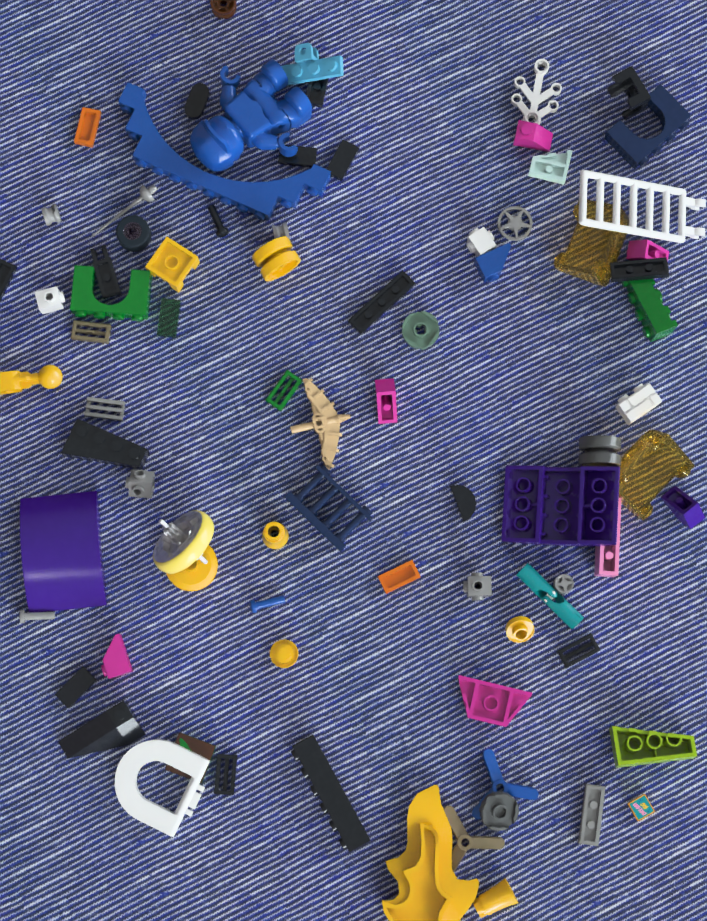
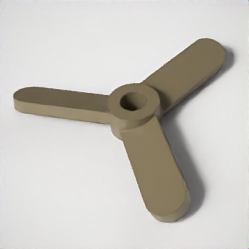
M452 806L443 808L451 830L457 839V844L452 851L453 872L456 871L467 850L502 849L505 846V841L502 837L468 835L455 809ZM465 838L469 840L466 846L461 844V841Z

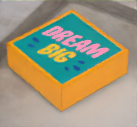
M645 794L627 803L637 821L655 812Z

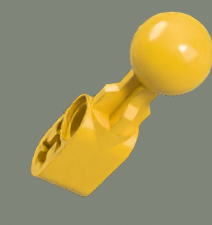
M46 365L40 369L39 373L33 374L28 371L0 372V395L18 393L22 389L30 388L36 384H41L47 389H54L62 382V372L55 365Z

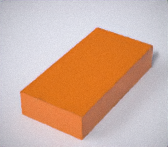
M82 107L74 139L75 144L93 148L102 114L100 110Z
M413 560L378 576L386 594L421 578Z

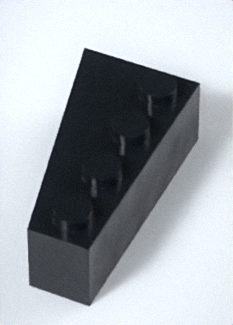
M77 418L61 454L69 458L142 470L150 452L142 446Z

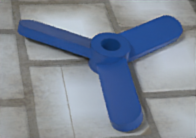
M491 749L483 751L482 757L492 786L472 810V816L475 819H481L479 812L481 802L487 795L497 791L496 786L498 784L503 785V792H507L513 797L536 800L539 793L536 788L505 782L494 752Z

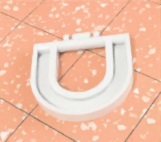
M153 739L139 743L132 747L118 764L115 773L117 798L124 810L133 818L174 837L184 814L192 816L194 812L188 809V807L195 809L202 794L196 792V790L203 792L205 789L199 783L210 760L168 740ZM160 761L192 776L175 812L146 799L140 793L137 786V776L140 769L146 763Z

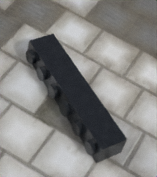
M311 735L293 745L294 750L291 753L296 762L300 760L303 768H301V772L305 779L310 778L313 784L310 788L315 797L319 795L322 801L319 804L324 814L328 813L332 820L329 823L334 832H339L341 838L338 840L344 850L348 849L351 852L369 842L370 838L315 736Z

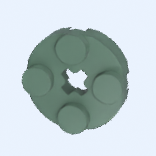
M426 311L409 314L402 325L404 341L415 349L425 350L431 347L439 337L437 319ZM424 326L425 333L417 334L416 327Z

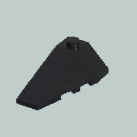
M123 700L58 742L69 759L130 745L145 736L146 733L128 702Z

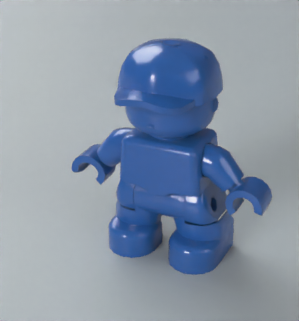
M270 59L261 67L260 72L247 83L243 91L236 95V88L240 85L241 76L236 75V78L233 80L227 79L229 69L228 66H224L220 72L222 91L219 99L220 105L224 110V117L216 115L209 120L204 119L200 121L190 136V145L198 160L213 172L226 170L233 166L234 161L240 158L244 151V143L249 148L256 147L260 150H276V148H279V152L285 157L296 155L298 147L295 145L287 147L284 143L289 141L290 132L288 131L291 128H299L311 119L312 105L306 94L299 87L295 86L285 94L283 100L277 101L273 96L288 85V77L280 64L274 59ZM284 133L279 139L277 138L276 134Z

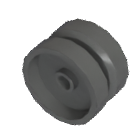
M592 435L579 438V449L584 453L578 456V466H621V455L615 453L621 449V438L607 435Z

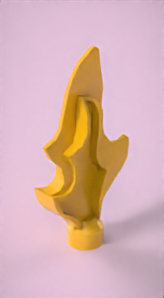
M433 785L417 793L409 805L406 850L399 857L385 861L389 872L398 881L399 894L394 899H381L384 914L389 921H460L477 896L479 880L477 878L472 880L457 879L452 870V830L441 804L438 785Z

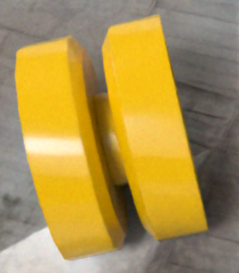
M286 236L266 243L252 255L255 265L262 267L260 273L267 282L286 275L297 267L301 261L297 252L291 251L292 244Z

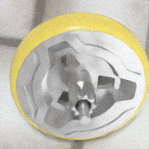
M194 510L183 514L173 523L167 524L163 519L159 520L164 530L153 551V561L159 570L168 574H174L186 569L196 560L207 564L208 561L202 555L214 533V523L209 515L205 512Z

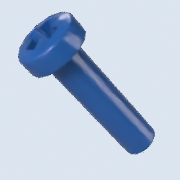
M283 595L258 602L250 600L251 611L254 614L257 613L258 609L285 603V598Z

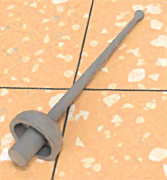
M142 185L139 190L140 197L98 231L92 233V236L95 237L97 233L140 201H154L155 199L152 194L158 190L155 185H151L148 189Z

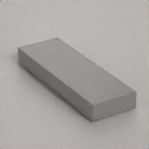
M585 784L578 838L579 844L599 846L605 786Z

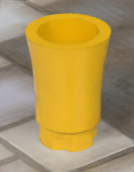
M279 522L268 523L262 532L264 544L271 549L282 548L289 538L287 528ZM272 531H277L278 536L272 537Z
M506 878L486 892L478 895L479 897L475 898L473 902L481 918L508 906L518 904V900Z

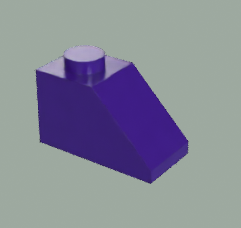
M677 486L672 487L661 496L662 501L677 519L689 529H692L705 518L698 502Z

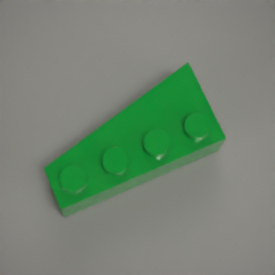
M654 279L621 282L622 286L627 288L629 302L634 304L636 309L635 316L643 325L642 331L645 338L652 342L670 335L676 329L678 324L676 320L671 321V311L668 305L663 306L660 290L653 287L655 285Z

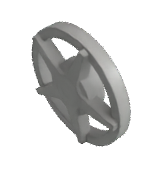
M511 206L504 209L499 215L497 222L500 234L511 241H519L526 238L531 232L533 225L529 212L519 206ZM519 210L520 213L517 216H512L508 211ZM523 213L528 217L529 224L522 221L521 216ZM505 214L509 220L506 225L501 227V218ZM521 227L529 228L524 235L518 237V231ZM509 228L511 231H514L515 237L508 236L503 230Z

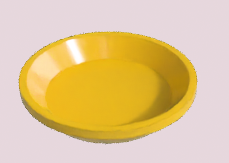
M208 545L202 556L208 561L207 564L196 560L189 567L178 573H166L169 580L176 587L184 591H198L207 587L215 578L218 570V560L214 550Z

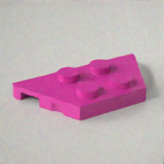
M458 675L466 715L470 719L507 727L513 717L532 696V692Z

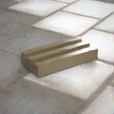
M73 320L71 340L109 344L112 326L111 324ZM77 326L106 329V332L77 329ZM76 333L105 336V338L76 335Z

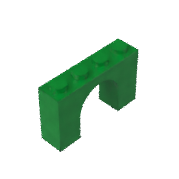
M74 266L70 310L75 316L86 317V315H94V318L104 319L105 316L113 317L115 320L131 318L132 321L137 322L148 319L152 283L150 271L131 269L130 286L127 296L117 304L107 305L95 298V268L93 266Z

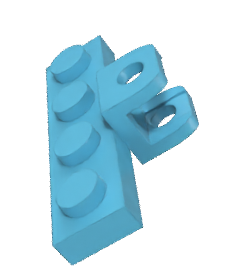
M310 43L296 45L294 52L296 63L281 66L288 77V85L344 76L343 57L339 55L319 59L318 50L315 47L312 48Z

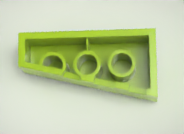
M611 726L609 728L615 768L687 760L697 756L694 736L621 728L618 726Z

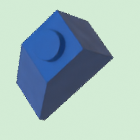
M510 242L475 258L474 264L483 282L488 280L493 282L500 278L499 275H501L511 248Z

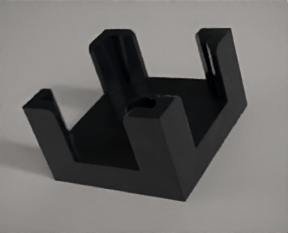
M633 66L614 75L612 81H615V83L609 86L607 91L611 97L625 91L629 98L627 100L629 109L623 111L622 116L626 121L645 111L651 96Z

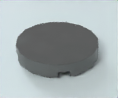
M503 791L492 792L481 802L479 808L480 818L489 829L503 831L516 822L519 806L514 797L509 793Z

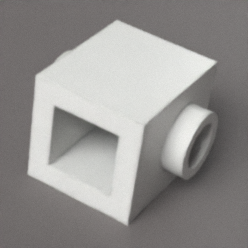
M485 227L481 229L475 228L469 233L466 245L469 251L475 253L477 257L496 248L493 234L490 230L487 231Z
M57 286L35 292L38 308L42 314L64 309L63 303L66 302L64 292H60Z

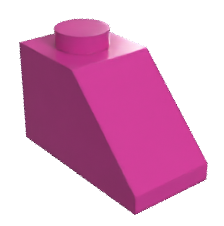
M519 120L513 145L550 152L553 133L537 123Z
M648 239L629 241L626 259L633 261L667 257L668 262L669 251Z
M394 378L375 380L378 424L397 423Z
M121 634L114 636L103 658L104 665H101L104 676H108V679L133 672Z

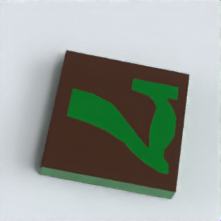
M179 732L175 742L210 761L216 748L215 745ZM168 764L166 765L165 770L191 779L192 776ZM208 764V766H207V768H206V770H205V772H204V775H203V777H202V779H201V781H200L201 784L203 783V780H204V777H205V775H206V772H207V769H208V767H209V764Z

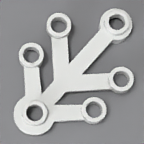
M538 59L535 62L534 72L536 73L533 92L525 83L524 77L518 76L514 81V86L517 89H521L531 103L530 110L522 101L520 94L515 93L511 97V104L517 106L524 115L522 121L529 122L528 119L533 118L535 120L534 123L539 125L542 117L550 112L555 113L558 110L559 104L556 100H551L546 107L537 111L538 105L553 95H559L562 90L561 84L553 83L551 88L541 93L543 76L549 69V63L545 59ZM541 66L544 68V70L540 71L538 70V67ZM521 80L523 84L519 85L517 84V81ZM553 87H558L559 91H554ZM514 98H519L520 101H519V102H515L513 99H514ZM554 104L556 108L552 109L550 105Z

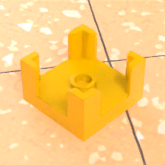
M166 236L145 267L147 271L151 272L153 277L158 276L170 284L173 290L179 293L184 286L183 280L192 267L194 270L196 269L200 261L197 255Z

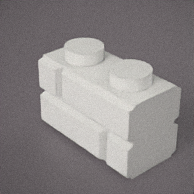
M641 383L633 389L635 393L630 396L625 394L617 400L619 404H617L616 409L627 425H630L662 402L650 383L645 386Z

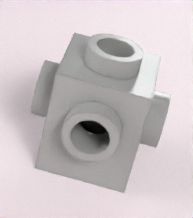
M131 470L130 477H126L125 488L129 489V497L152 498L155 488V472Z
M479 572L471 573V576L467 577V581H463V592L467 593V597H472V601H481L483 597H491V576H483V573ZM474 584H478L480 589H476Z

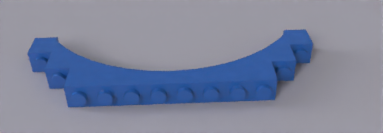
M129 82L125 86L118 102L121 110L131 115L125 128L128 137L134 141L140 140L132 155L136 165L142 168H151L154 173L160 176L163 174L169 176V179L173 182L185 183L191 190L198 189L203 191L205 196L210 198L214 196L225 205L232 204L236 206L241 212L247 213L248 211L259 220L266 219L269 221L278 201L286 208L292 207L296 209L304 190H307L306 192L310 195L322 197L331 178V171L316 164H313L311 169L300 174L267 182H244L226 179L207 173L192 165L177 154L159 134L147 111L145 89Z

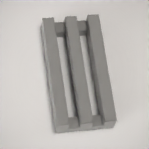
M87 397L84 416L123 421L126 402ZM91 402L121 406V408L91 405ZM90 409L120 413V415L116 416L109 414L90 412Z

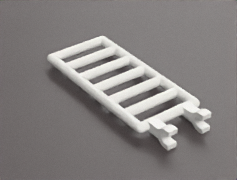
M581 170L578 219L580 225L677 243H684L685 236L692 239H699V236H705V228L686 226V207L698 211L699 207H706V199L686 197V190L683 188ZM588 178L597 180L595 220L586 218ZM604 181L613 183L612 223L603 221ZM621 185L630 186L629 226L620 225ZM637 188L646 189L645 229L636 227ZM654 191L663 192L662 232L653 231ZM670 194L679 196L678 235L669 233Z

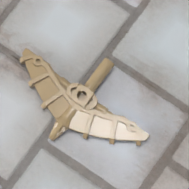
M304 378L305 393L312 406V422L291 426V433L314 429L321 442L322 461L324 466L330 470V468H334L332 462L335 454L339 453L337 445L339 437H342V433H339L340 423L350 419L351 416L350 414H337L333 407L335 405L334 402L330 403L323 394L325 391L316 387L312 383V378Z

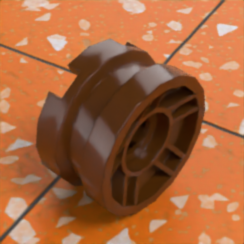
M210 0L212 13L215 17L229 19L236 13V0Z

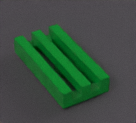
M286 370L265 401L281 412L303 380L289 370ZM290 376V380L275 401L271 400L287 377ZM294 380H296L297 382L290 390L288 395L285 397L283 402L280 405H278L279 401L284 396L286 391L289 389L291 384L294 382Z

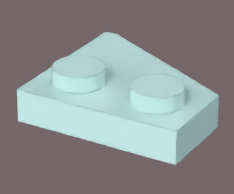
M567 150L566 153L556 154L555 152L545 156H533L528 176L564 185L573 150Z

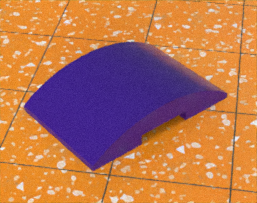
M506 465L501 541L553 546L616 545L620 467Z
M98 491L20 499L21 558L29 612H51L107 606L100 538L101 526Z

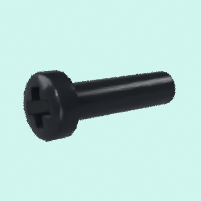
M215 205L208 206V210L217 228V237H225L229 234L228 228H224Z

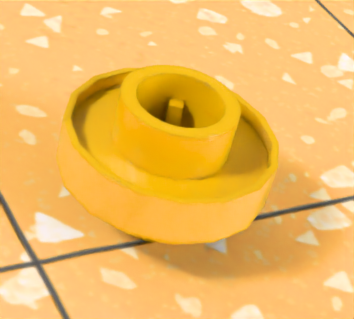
M525 616L510 619L505 627L509 640L516 643L529 640L535 631L533 622Z
M287 639L279 640L272 645L270 658L277 667L289 668L297 662L298 649L292 641Z

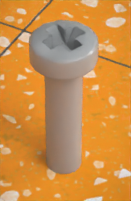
M20 610L19 613L20 623H25V620L55 619V612L25 613V610Z

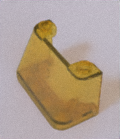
M587 200V219H596V201ZM579 201L573 210L577 221L579 219ZM604 203L603 221L612 223L613 204ZM620 206V225L629 226V218ZM577 222L566 253L561 252L555 257L554 267L563 273L605 287L611 278L609 264L617 262L627 233L582 226Z
M649 430L621 457L619 498H621V503L642 521L652 514L653 506L650 502L674 477L684 478L688 476L691 469L695 466L669 434L657 430Z

